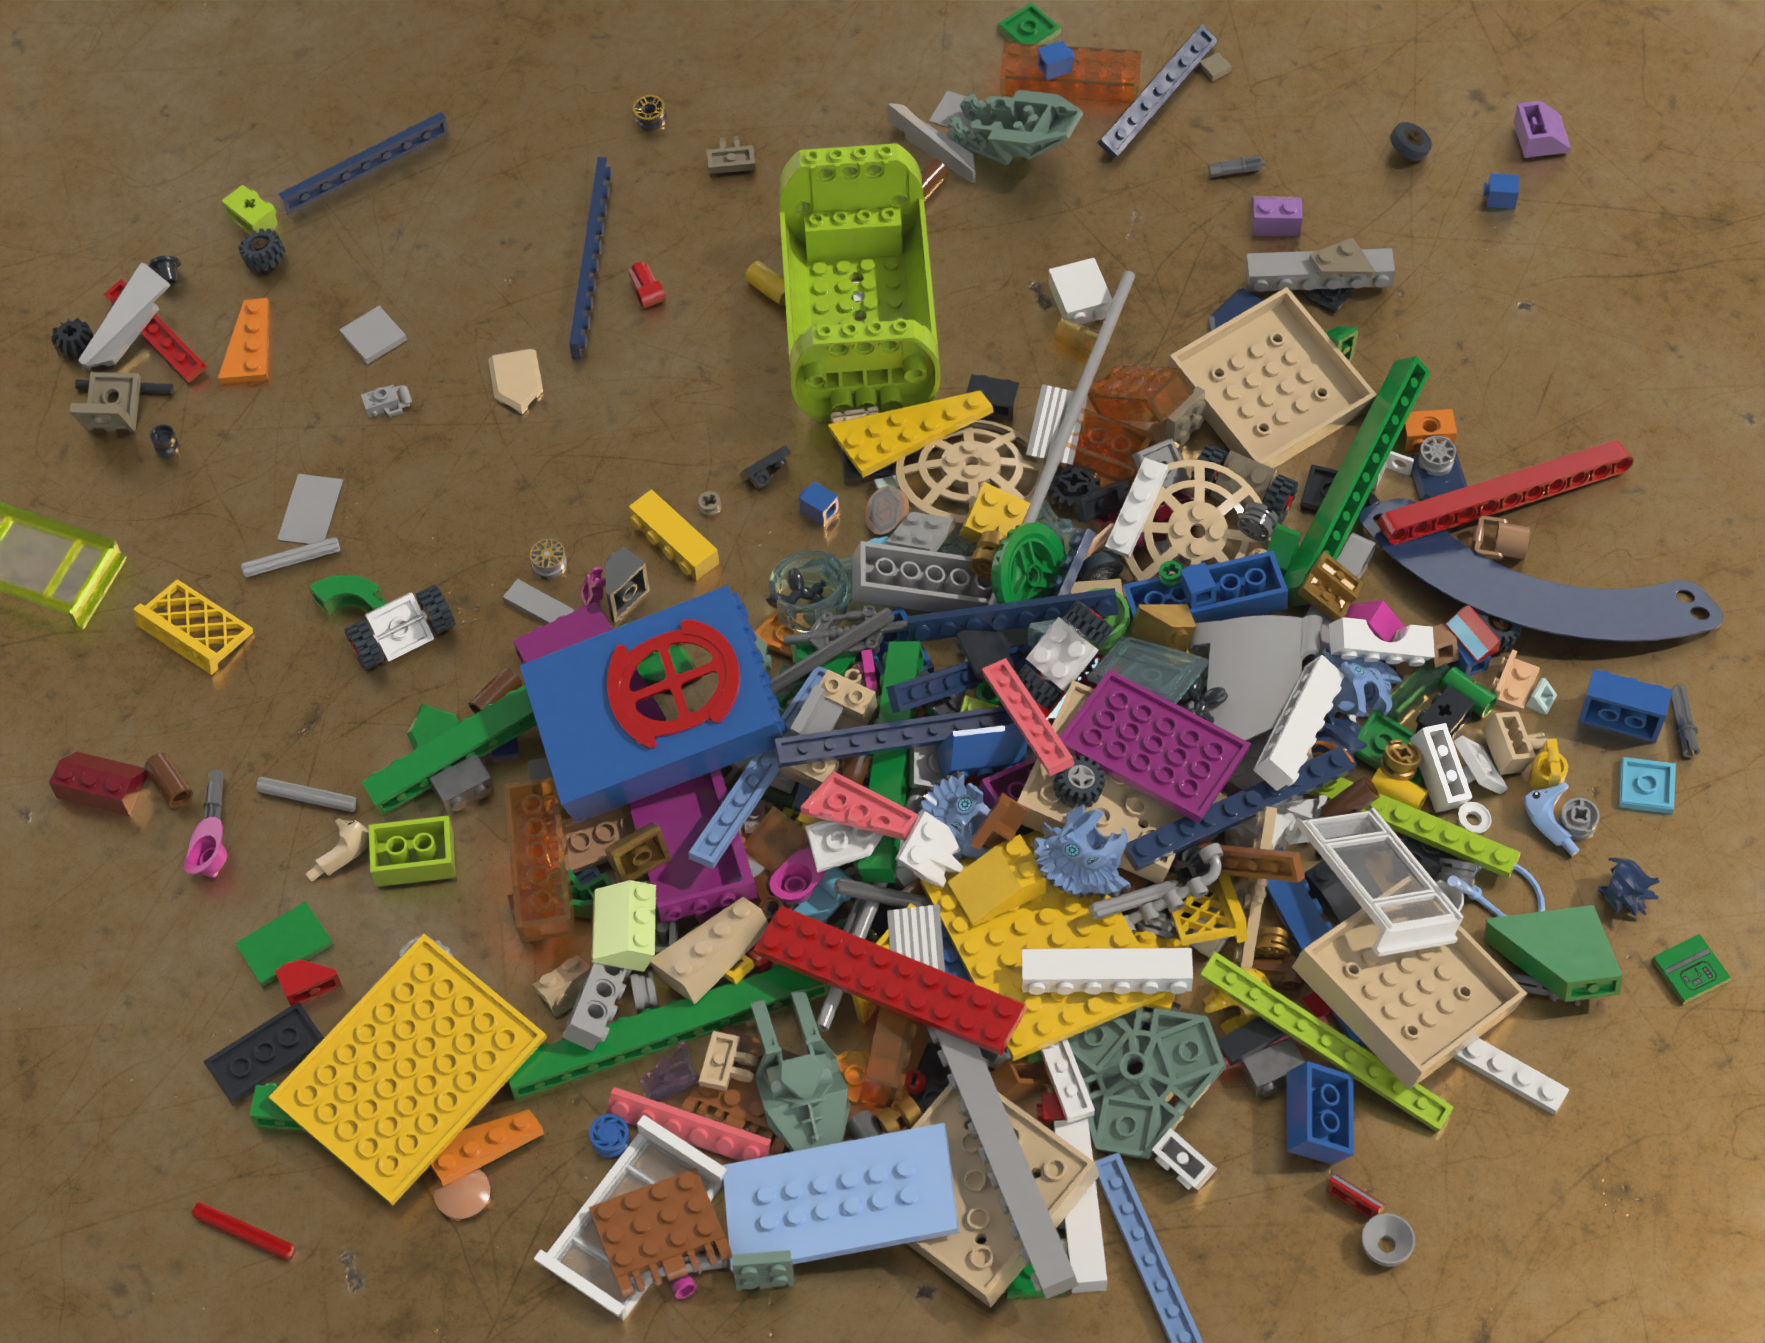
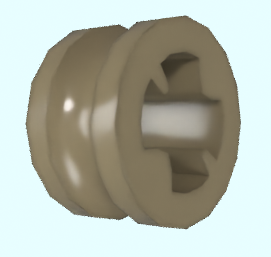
M706 491L699 496V509L704 515L713 516L721 510L720 497L716 492ZM711 501H714V505H713V504H709L708 506L705 505V502L710 503Z

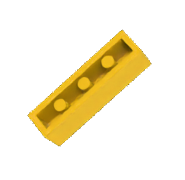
M652 489L629 506V521L636 530L641 529L646 534L649 542L653 545L657 544L669 560H674L679 565V568L685 575H691L697 581L719 564L718 549Z

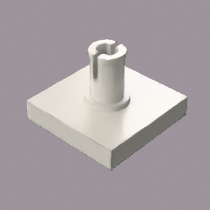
M1460 736L1453 741L1467 763V766L1462 769L1467 784L1476 779L1479 785L1500 795L1509 789L1483 746L1464 736Z

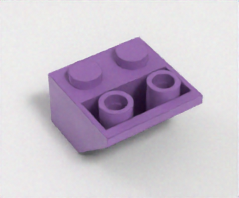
M1542 101L1517 104L1513 123L1524 158L1571 152L1564 125L1558 112Z

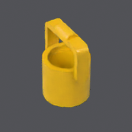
M1546 739L1543 752L1534 759L1529 774V784L1532 790L1553 787L1565 781L1568 763L1559 754L1557 739Z

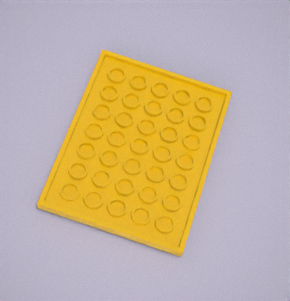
M1036 830L1021 836L1033 856L1035 850L1032 847V843L1036 838L1044 839V834ZM966 858L958 862L963 866L964 870L977 859ZM945 871L944 877L946 881L944 887L929 884L920 878V884L931 905L939 904L941 924L972 983L1026 1004L1027 1010L1006 1046L1013 1061L1160 1000L1166 995V992L1145 994L1143 992H1129L1126 994H1116L1114 992H1101L1099 994L1073 992L1067 995L1057 992H1044L1040 995L1023 992L1022 949H1141L1121 912L1099 919L1091 918V914L1088 912L1089 906L1092 903L1111 898L1107 894L1104 898L1093 894L1091 898L1083 896L1079 899L1077 894L1069 895L1066 891H1060L1057 886L1050 885L1049 879L1046 878L1045 894L973 927L947 885V882L956 874Z
M423 934L269 1096V1099L393 1206L544 1042L547 1036L427 935Z

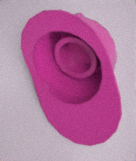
M217 817L204 819L193 831L184 863L187 873H201L210 878H215L225 864L228 855L226 848L221 842L223 825Z
M811 849L799 850L791 855L771 876L769 883L771 892L776 897L782 899L786 905L803 903L813 894L814 887L822 880L827 870L817 872Z

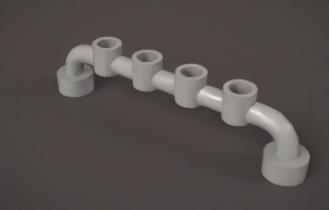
M1219 843L1208 845L1199 851L1203 863H1210L1211 865L1207 874L1193 878L1185 886L1165 893L1162 898L1144 904L1136 912L1123 916L1132 933L1136 932L1134 925L1144 920L1146 925L1160 919L1159 911L1167 907L1170 912L1182 908L1185 905L1182 899L1192 894L1194 899H1198L1208 894L1209 891L1206 886L1217 880L1221 873L1220 857L1224 853Z

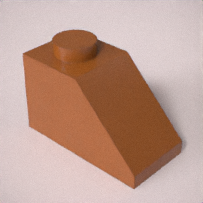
M1007 1059L990 1073L997 1092L1011 1102H1016L1053 1086L1044 1062L1027 1063V1060L1013 1061L1012 1059Z

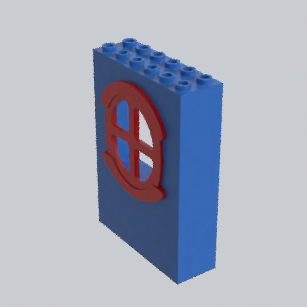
M728 585L519 665L561 805L576 823L774 748V739L785 737L784 733H787L788 730L783 717H780L778 700L770 688L772 682L768 672L763 667L765 662L760 649H757L755 643L757 638L754 630L747 620L749 618L744 603L741 602L738 592L733 594ZM680 643L697 645L711 653L712 661L682 674H677L669 648L673 644ZM659 652L666 672V679L638 691H631L630 680L637 666L651 653ZM717 673L719 678L718 685L710 700L698 711L690 713L683 696L682 685L705 675ZM670 690L672 691L679 717L673 721L653 720L640 714L636 709V703Z

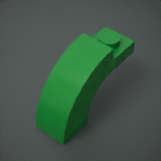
M336 575L319 580L309 586L313 601L328 616L345 607H358L369 613L387 604L383 598L381 588L374 582L360 576Z

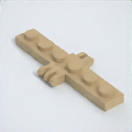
M1266 806L1262 807V812H1257L1255 828H1259L1257 839L1254 838L1251 848L1271 850L1277 808ZM1246 877V881L1250 882V884L1247 886L1248 893H1244L1242 909H1246L1245 918L1248 941L1241 942L1240 947L1235 948L1233 963H1236L1240 968H1252L1263 899L1266 897L1265 887L1268 885L1267 879Z

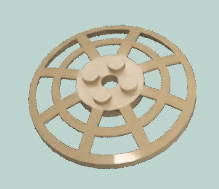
M977 420L926 445L920 454L918 463L904 466L905 457L898 460L896 463V482L898 489L906 494L909 506L916 512L954 518L956 527L962 528L967 515L952 514L931 506L939 496L952 501L969 503L970 510L978 489L986 482L990 485L995 483L1000 487L999 489L1030 502L1045 464L1043 458L1035 457L1037 463L1022 459L1019 450L1011 442L1017 439L1028 448L1029 439L1020 432L996 422ZM973 427L991 429V430H995V431L1004 433L1005 435H1002V436H1001V435H999V434H997V433H994V432H991V431L982 430V429H973ZM962 434L964 436V441L953 445L943 441L952 436ZM974 434L987 436L995 440L988 444L974 441ZM1005 445L1012 452L1014 458L1000 457L996 449ZM933 447L944 451L941 459L926 461ZM1001 466L1016 467L1014 475L1009 481L1000 476ZM941 468L944 478L937 484L930 477L927 469ZM1023 469L1037 471L1036 483L1031 492L1024 497L1015 489L1021 480ZM919 471L923 482L931 489L923 500L917 497L910 489L904 475ZM952 484L958 488L968 489L969 495L955 493L947 490V488Z
M1182 460L1168 463L1166 465H1168L1169 471L1176 468L1194 466V480L1178 482L1166 489L1162 486L1142 529L1146 548L1154 562L1142 572L1133 554H1131L1130 558L1122 557L1134 579L1142 581L1152 578L1159 571L1161 564L1171 561L1176 556L1191 562L1190 565H1197L1213 558L1218 563L1229 561L1222 551L1227 539L1241 541V546L1234 559L1245 557L1249 542L1263 545L1262 549L1267 551L1270 538L1266 541L1251 539L1240 530L1228 529L1224 515L1232 508L1236 510L1239 518L1243 516L1244 510L1240 502L1248 495L1251 496L1254 502L1261 504L1262 502L1253 488L1241 476L1226 467L1202 460ZM1204 467L1228 475L1237 481L1242 488L1232 495L1221 486L1205 481ZM1194 487V501L1181 505L1172 496V493ZM1205 489L1218 493L1226 501L1217 508L1204 502ZM1164 501L1173 511L1167 523L1153 522L1156 510ZM1191 527H1201L1203 537H1193L1190 532ZM1152 533H1166V539L1170 548L1161 556L1154 545Z

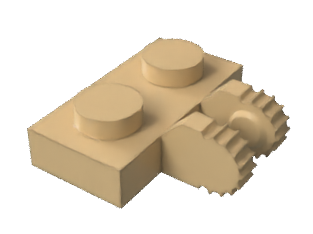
M713 1031L699 1078V1086L727 1091L730 1077L737 1081L752 1082L754 1074L749 1070L734 1067V1063L736 1061L741 1065L755 1067L758 1059L754 1055L738 1051L741 1042L740 1036Z

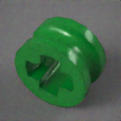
M1166 561L1161 564L1159 568L1160 582L1167 587H1174L1180 584V570L1182 566L1176 561ZM1170 571L1175 572L1171 576H1167V574H1169Z

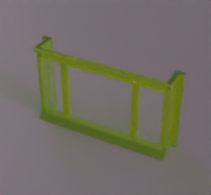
M0 502V592L68 614L74 627L84 630L125 563L126 555L121 554L115 539Z

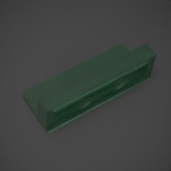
M1426 661L1424 665L1390 695L1392 708L1386 716L1402 724L1440 688V684L1448 673L1450 666L1445 663L1437 669Z

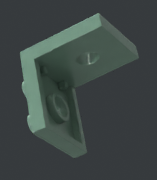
M790 1250L732 1255V1267L737 1291L743 1290V1288L754 1289L760 1286V1289L771 1288V1285L775 1287L787 1284L794 1286V1272Z

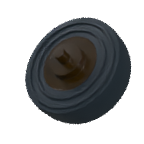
M1399 123L1390 135V141L1395 150L1410 160H1422L1427 156L1432 147L1428 134L1413 123Z

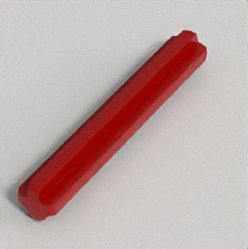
M197 1202L192 1209L194 1218L283 1259H290L295 1250L292 1243L202 1202Z

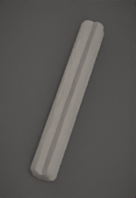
M333 537L244 562L241 564V570L244 577L257 575L340 551L338 539Z
M259 777L256 783L257 791L348 812H354L358 803L357 798L266 777Z
M1173 879L1119 895L1117 898H1109L1092 903L1088 908V912L1091 914L1092 919L1103 918L1154 902L1162 898L1165 893L1179 889L1181 886L1177 880Z

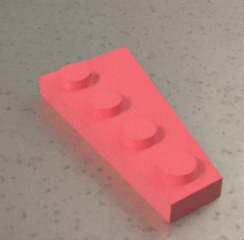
M834 771L800 807L801 813L807 816L901 840L907 838L919 814Z

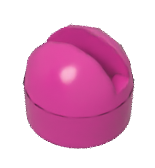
M685 1275L672 1280L671 1289L677 1299H684L694 1293L696 1284L689 1275Z

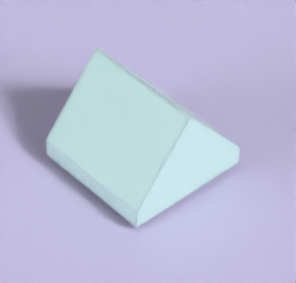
M1546 678L1540 679L1525 707L1544 715L1548 714L1557 696Z

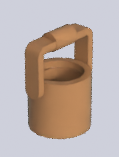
M1481 516L1478 526L1474 528L1472 543L1475 544L1474 551L1486 558L1500 560L1504 556L1524 560L1528 547L1530 527L1508 524V520L1502 518ZM1484 523L1498 525L1494 552L1480 550V544H1482L1484 536Z

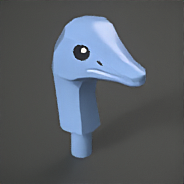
M1563 782L1553 787L1531 791L1523 800L1526 812L1532 823L1556 846H1563L1571 857L1576 855L1580 849L1571 840L1572 835L1557 822L1553 813L1557 800L1568 789V784Z

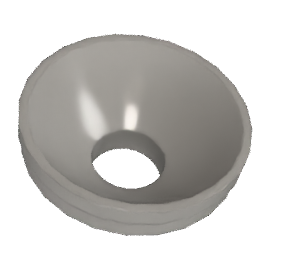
M1389 1213L1374 1216L1366 1223L1362 1232V1246L1367 1256L1375 1263L1383 1266H1396L1406 1261L1412 1254L1415 1246V1235L1412 1227L1403 1218ZM1381 1239L1391 1240L1395 1245V1249L1390 1253L1381 1251L1378 1247V1242Z

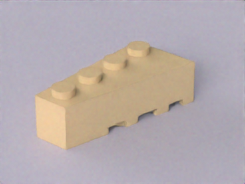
M742 897L655 955L650 964L661 981L695 1004L725 975L726 971L730 970L760 940L769 923L761 908Z

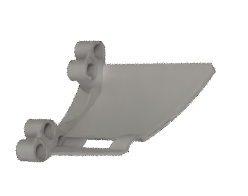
M1261 615L1196 623V629L1188 646V651L1209 660L1207 691L1211 688L1222 687L1228 694V698L1224 703L1208 708V712L1214 717L1213 724L1245 741L1273 730L1301 675L1302 660H1307L1310 663L1323 654L1324 649L1330 644L1329 629L1322 624V617L1318 615H1309L1303 618Z

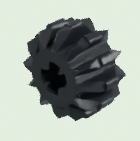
M68 318L67 322H59V327L53 328L51 341L59 355L63 354L67 359L72 355L78 358V354L84 352L94 335L86 321L82 322L79 318L71 321Z
M1197 844L1176 853L1172 861L1174 867L1171 871L1177 875L1176 880L1182 882V887L1191 879L1201 877L1210 870V863L1204 864L1199 855V851L1203 848H1200Z

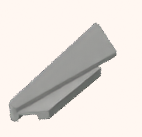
M891 103L887 105L888 122L903 131L907 141L936 160L941 161L945 166L969 182H975L974 159L971 152L918 119L904 105Z
M140 263L80 356L78 362L89 372L95 366L103 364L107 367L116 365L159 310V307L153 302L169 288L170 284L146 264Z

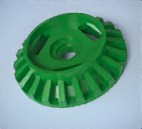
M1041 523L1018 524L1015 529H1010L1007 532V538L1002 539L1001 546L997 550L992 563V588L999 604L1030 600V598L1048 597L1052 591L1050 588L1051 582L1059 575L1061 570L1059 564L1066 555L1060 539L1048 526ZM1030 570H1031V572H1032V580H1031V582H1030V580H1029V571H1030Z

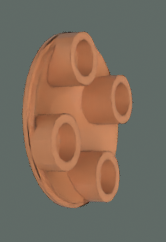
M476 1169L444 1187L437 1180L434 1187L436 1206L453 1221H459L476 1215L490 1202L488 1178L481 1170Z

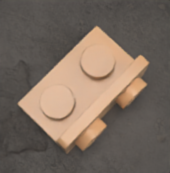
M1512 650L1509 658L1504 656L1499 671L1503 673L1501 678L1495 677L1490 691L1498 696L1496 705L1518 711L1522 714L1540 667L1515 659L1517 651Z

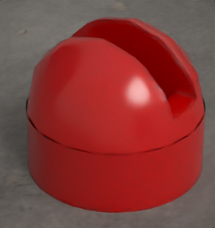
M919 1070L907 1072L904 1077L905 1090L910 1094H920L926 1088L925 1075ZM913 1076H917L916 1086L911 1085Z

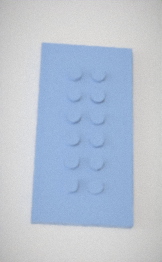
M944 1123L722 1165L727 1169L724 1174L728 1239L732 1255L790 1250L792 1264L959 1233L947 1130ZM731 1258V1259H730L731 1272L734 1274V1272H733V1267H732V1258Z

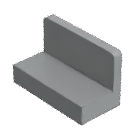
M814 685L790 728L791 736L832 731L843 712V706L825 698V689Z

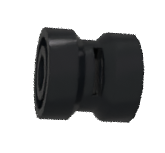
M161 424L152 429L150 439L156 454L161 458L174 457L178 453L180 446L173 428L169 425Z

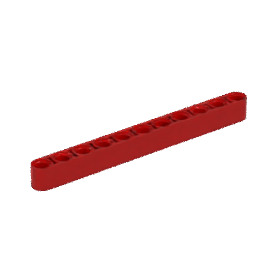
M1611 441L1388 511L1380 516L1377 526L1391 544L1404 543L1479 519L1481 516H1489L1624 473L1632 467L1634 459L1620 441Z

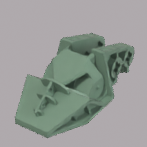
M1017 90L1013 98L991 95L989 98H986L984 104L976 98L975 93H970L969 97L964 98L960 104L964 116L972 121L970 129L962 124L959 117H952L948 123L947 137L969 151L1009 165L1014 156L1025 157L1030 160L1068 140L1083 113L1081 109L1058 94Z
M805 989L791 992V1000L795 1017H797L801 1037L807 1055L783 1061L782 1050L778 1045L764 999L750 1003L763 1053V1058L755 1074V1080L768 1127L792 1152L843 1142L850 1111V1102L847 1095L848 1088L840 1071L836 1054L820 1037Z

